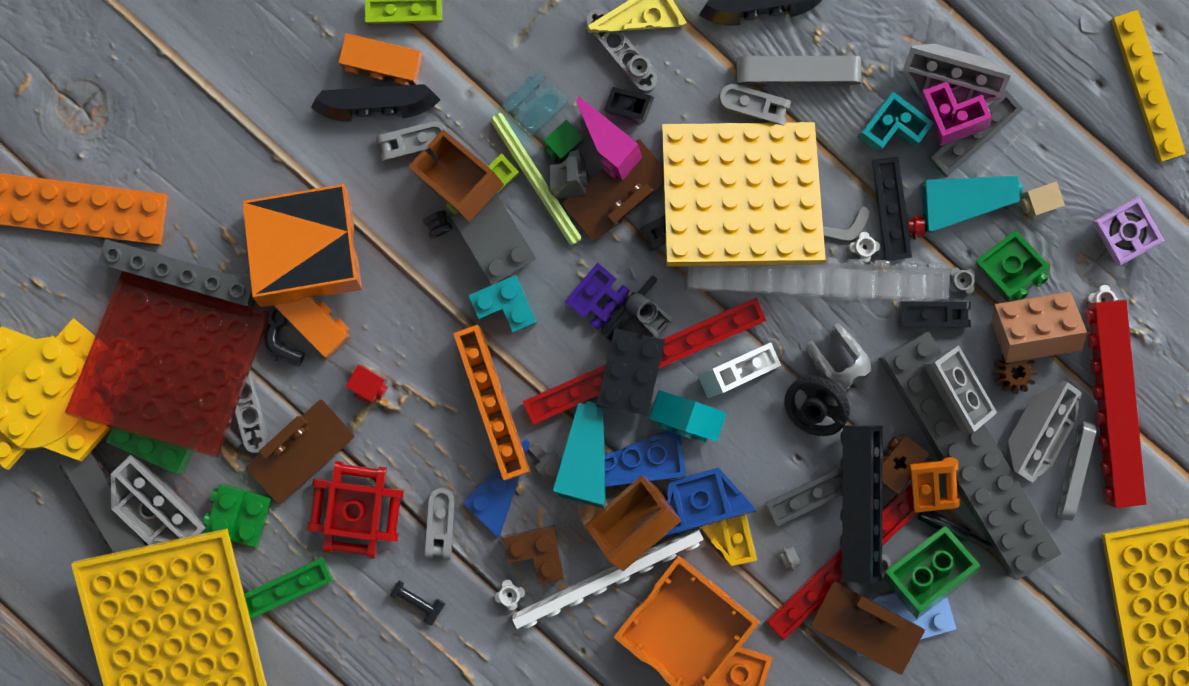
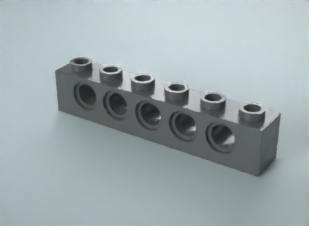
M105 239L98 264L241 305L254 307L255 300L252 296L251 280Z

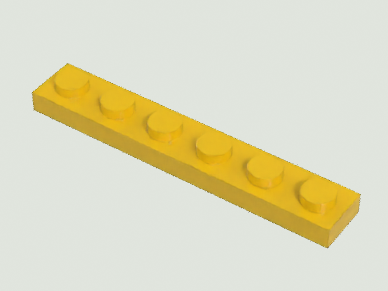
M1135 10L1112 18L1111 23L1158 163L1186 154L1139 11Z

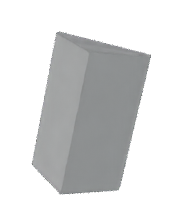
M959 345L923 364L961 433L971 434L997 413Z

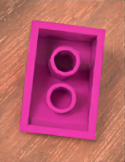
M578 97L576 99L577 105L601 158L600 163L604 167L603 170L611 178L615 179L617 176L623 181L642 159L638 143L581 97Z

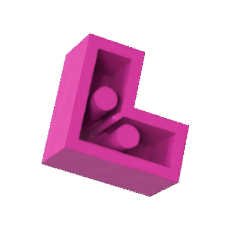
M948 81L923 90L921 102L928 118L934 122L932 128L940 146L990 127L992 116L983 95L957 104Z

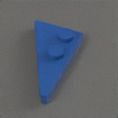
M527 439L521 443L525 456L530 446V442ZM499 466L463 502L497 537L502 533L519 477L504 481Z

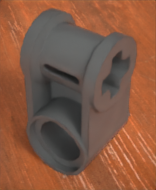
M633 294L626 302L628 313L655 338H660L659 334L668 323L672 324L674 321L664 310L642 294Z

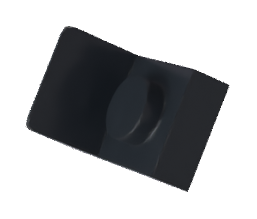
M612 87L604 111L608 114L628 118L634 123L641 125L646 121L654 97Z

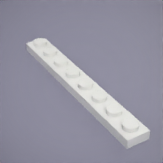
M698 528L685 531L650 548L625 571L620 570L614 565L513 613L512 620L517 629L522 626L524 629L529 628L538 622L537 619L545 615L547 618L555 616L561 611L560 608L568 604L570 607L578 605L584 601L583 597L591 593L593 595L603 593L607 590L606 586L614 582L616 584L626 582L630 579L629 575L637 571L639 573L649 571L654 567L653 564L660 560L667 562L677 556L676 553L681 550L690 551L697 548L703 537Z

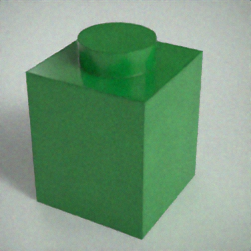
M566 119L544 139V144L546 145L544 150L553 160L558 158L562 162L569 156L570 151H575L584 142V138Z

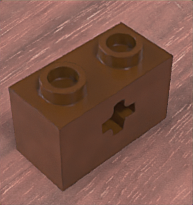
M900 434L899 437L895 435L887 444L889 450L883 456L882 484L898 495L911 479L910 464L924 463L930 453L904 434ZM894 458L900 459L901 467L895 466Z

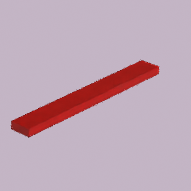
M912 481L903 488L899 495L897 494L882 508V546L918 513L914 511ZM842 548L765 621L783 641L820 607L833 581L841 585L845 583V581H842V573L840 571Z

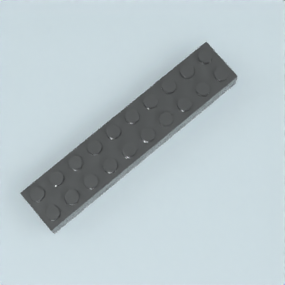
M929 331L921 332L879 357V360L939 460L943 461V459L948 457L958 460L956 480L959 494L986 539L991 543L993 551L1008 576L1019 580L1062 553L986 426L983 424L971 434L961 433L923 366V364L942 353Z

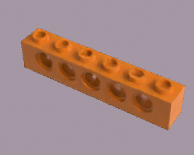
M475 325L453 333L503 480L508 481L530 473L531 471L482 328L479 325Z

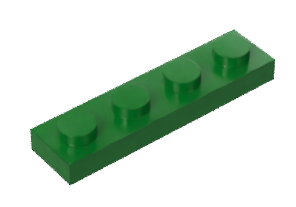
M324 557L244 593L250 619L332 582L334 579Z

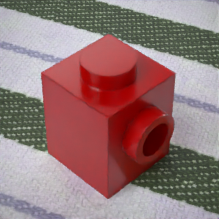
M358 364L346 387L355 392L353 395L355 398L367 404L368 400L375 402L377 398L381 400L388 390V386H386L388 379L366 366Z

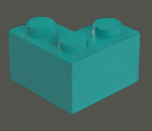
M892 92L857 138L874 151L879 152L892 135L895 134L913 148L922 140L934 122L896 93Z
M516 275L469 295L480 320L504 311L513 333L537 324Z
M658 390L649 419L658 422V428L672 432L673 427L677 428L675 434L690 438L691 434H693L691 439L706 443L707 439L718 442L727 412Z

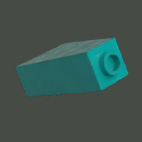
M1018 176L925 180L921 183L922 216L925 219V233H931L1019 202L1023 194L1022 183L1019 182Z
M593 402L578 403L553 493L557 497L604 509L606 505L604 411L600 409V405Z

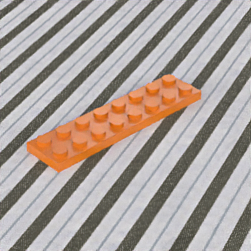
M0 173V225L162 245L168 202L167 194Z

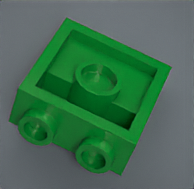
M1017 230L976 260V265L991 280L994 289L1006 302L1023 300L1029 294L1028 289L1034 285L1040 287L1049 279L1050 265Z
M225 483L220 484L219 488L213 489L210 496V503L214 504L211 513L207 512L203 520V525L206 527L205 533L228 529L230 541L257 548L273 498Z

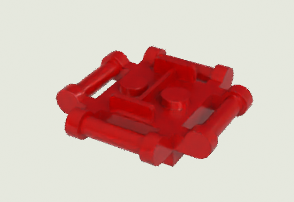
M335 461L332 481L313 479L312 509L310 522H307L306 530L325 534L324 553L332 554V551L367 555V558L375 559L377 540L398 541L399 533H396L400 500L404 497V490L384 488L387 467L379 466L376 469L344 465V462ZM342 475L376 479V486L341 482ZM324 489H329L325 524H322L320 519ZM383 496L391 497L386 531H379ZM334 535L367 539L368 545L334 541Z

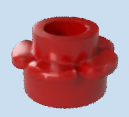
M917 215L913 216V220H908L909 235H912L914 240L917 237H924L925 219L924 217H917Z

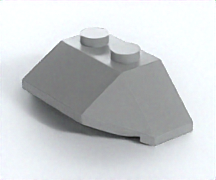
M938 44L911 46L903 67V72L918 97L922 98L923 90L948 81L957 104L983 95L986 104L993 100L1002 99L1011 77V73L985 57Z
M1062 381L1032 396L1008 440L1014 472L1032 483L1037 480L1038 476H1041L1053 466L1076 423L1079 399H1081L1082 392L1068 382Z
M130 455L111 473V510L148 545L199 535L206 528L192 509L165 482Z

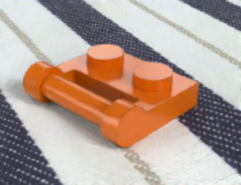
M948 457L938 462L910 464L915 512L954 509L960 506V496L957 494L956 471L958 470V460L956 458ZM946 473L947 495L940 497L938 474Z

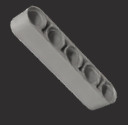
M743 56L737 58V85L849 86L861 84V57Z

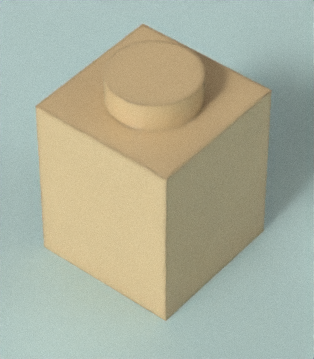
M1057 181L1023 193L1020 200L1021 208L1025 214H1028L1029 218L1065 206Z

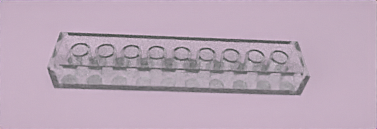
M825 258L824 264L685 266L684 291L940 302L949 299L950 268H942V263H926V265L916 267V262H900V264L890 266V261L876 260L871 262L870 265L864 264V260L849 259V261L844 263H838L839 259Z

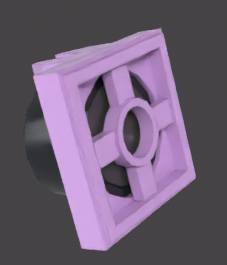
M1140 196L1112 209V211L1103 214L1092 222L1117 266H1121L1165 241Z

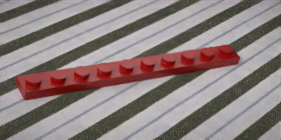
M757 298L664 338L665 344L659 368L767 321ZM606 364L524 400L523 403L532 424L534 425L578 405V403H583L599 396Z

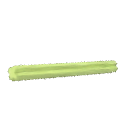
M501 113L496 114L490 119L492 125L570 245L576 244L581 240L580 234Z

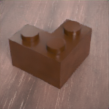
M555 525L504 535L503 541L508 563L533 559L538 584L564 579Z

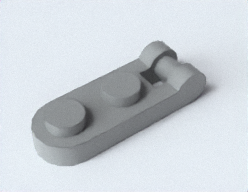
M737 84L726 85L719 95L721 106L728 111L783 126L786 123V110H789L791 105L790 100ZM770 105L777 107L775 114L768 112Z
M436 121L376 136L377 144L381 146L382 150L380 154L382 162L421 153L423 150H431L428 147L429 143L443 129L448 133L446 127ZM397 140L399 148L392 150L390 142Z
M437 488L429 497L425 558L433 559L434 556H440L443 559L451 560L455 496L448 488ZM443 539L444 545L434 546V540Z

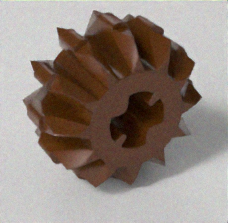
M1002 354L1003 361L996 360L994 362L999 367V370H993L992 374L999 375L1000 377L995 380V384H1003L1002 391L1008 392L1010 389L1012 394H1018L1019 389L1027 392V384L1034 385L1036 383L1031 378V375H1037L1038 371L1031 370L1030 368L1034 366L1035 361L1022 360L1006 363ZM1012 368H1018L1016 372H1019L1018 377H1012L1014 374L1011 373Z

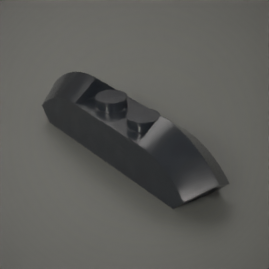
M708 0L699 16L716 24L737 26L740 25L741 17H744V20H754L759 18L761 14L769 13V16H779L784 14L786 10L790 17H795L810 11L822 0Z
M425 84L322 90L315 98L311 108L324 117L344 122H351L352 115L355 113L357 117H369L371 112H381L382 115L390 116L396 115L397 111H401L402 118H409L428 111L441 99Z

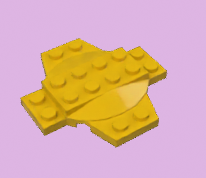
M74 318L57 337L51 336L35 339L8 328L0 327V465L7 470H10L26 450H37V448L42 447L82 462L113 427L116 421L104 399L95 388L96 381L98 380L97 370L114 351Z

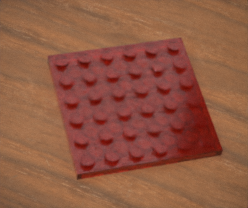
M122 271L65 413L69 416L218 458L267 326L269 312Z

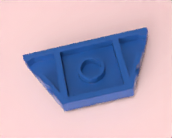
M719 467L669 482L667 503L682 521L662 538L754 513L756 508Z

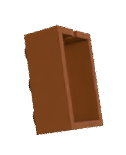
M443 129L428 145L439 161L436 163L423 150L408 167L423 183L470 222L504 184L494 171Z
M641 475L586 523L585 527L608 561L620 570L625 571L682 520L667 503L659 489L645 476Z

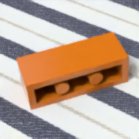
M345 33L338 63L345 69L344 72L351 75L359 76L361 72L370 74L369 78L377 81H384V78L394 80V84L398 86L416 85L423 55L419 50Z
M312 296L298 301L274 305L325 358H330L351 338L347 333L349 327L339 318L335 321L329 315L332 310L322 300L317 302Z

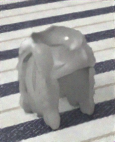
M836 323L832 327V332L853 358L854 362L844 371L836 373L812 340L807 343V351L823 378H827L828 381L834 382L835 385L841 388V391L845 392L850 389V385L853 382L869 376V373H871V363L868 355L862 350L856 339L844 327Z

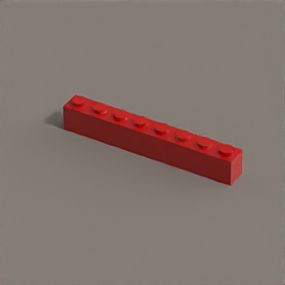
M1127 300L1087 303L1088 309L1085 311L1086 322L1090 324L1088 346L1092 349L1093 355L1090 369L1092 374L1095 375L1093 396L1097 400L1098 405L1095 419L1097 425L1100 426L1098 447L1102 451L1103 456L1100 470L1102 476L1105 477L1103 497L1107 505L1114 508L1147 505Z

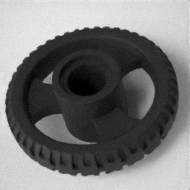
M814 375L801 377L790 385L785 394L784 403L788 417L800 430L806 431L808 434L820 437L831 436L839 432L848 421L850 415L848 399L844 392L841 391V388L835 385L834 382H831V380L828 381L827 378H820ZM799 389L807 395L800 410L797 409L795 404V394ZM833 398L837 402L838 406H833ZM826 416L832 418L835 422L830 425H817Z

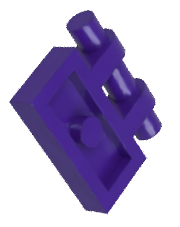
M596 263L565 300V303L583 318L592 311L596 317L590 324L598 330L604 322L607 323L610 320V315L618 305L621 306L626 301L624 298L630 290L622 284L616 292L611 286L617 279L599 263ZM606 293L611 299L601 309L596 304Z

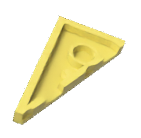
M629 0L588 25L586 29L589 33L681 27L687 22L673 0Z

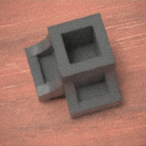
M580 150L570 151L569 156L563 163L550 165V189L556 199L586 195V186H589L590 178L586 170V160Z

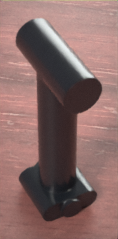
M398 580L390 596L394 599L396 596H399L427 613L424 622L432 626L446 603L437 598L432 605L404 588V582Z

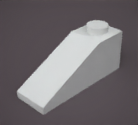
M768 343L697 376L707 398H710L781 366L772 343Z

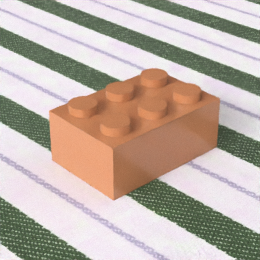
M1071 292L994 305L991 323L1006 363L1082 351L1087 330Z

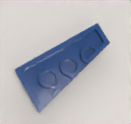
M673 428L672 432L666 431L638 443L628 445L620 450L605 454V488L632 484L641 475L645 476L650 482L686 477L681 435L675 434L677 428Z

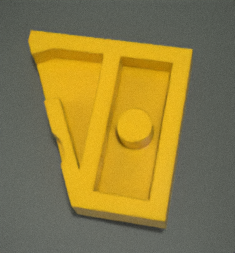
M747 515L700 527L711 539L714 546L722 552L724 558L731 566L757 561Z

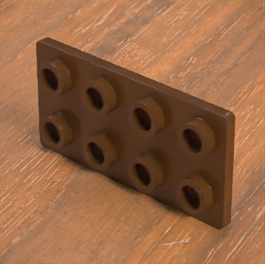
M640 139L635 142L639 145L642 159L623 181L617 176L615 179L611 178L602 169L590 179L589 186H586L585 196L569 197L562 203L563 207L593 242L601 238L664 185L663 166Z
M319 400L302 416H297L262 447L259 450L260 454L246 466V469L275 502L281 504L345 447L355 435L324 400Z
M836 581L832 582L810 624L813 629L900 675L903 674L925 632L924 628Z

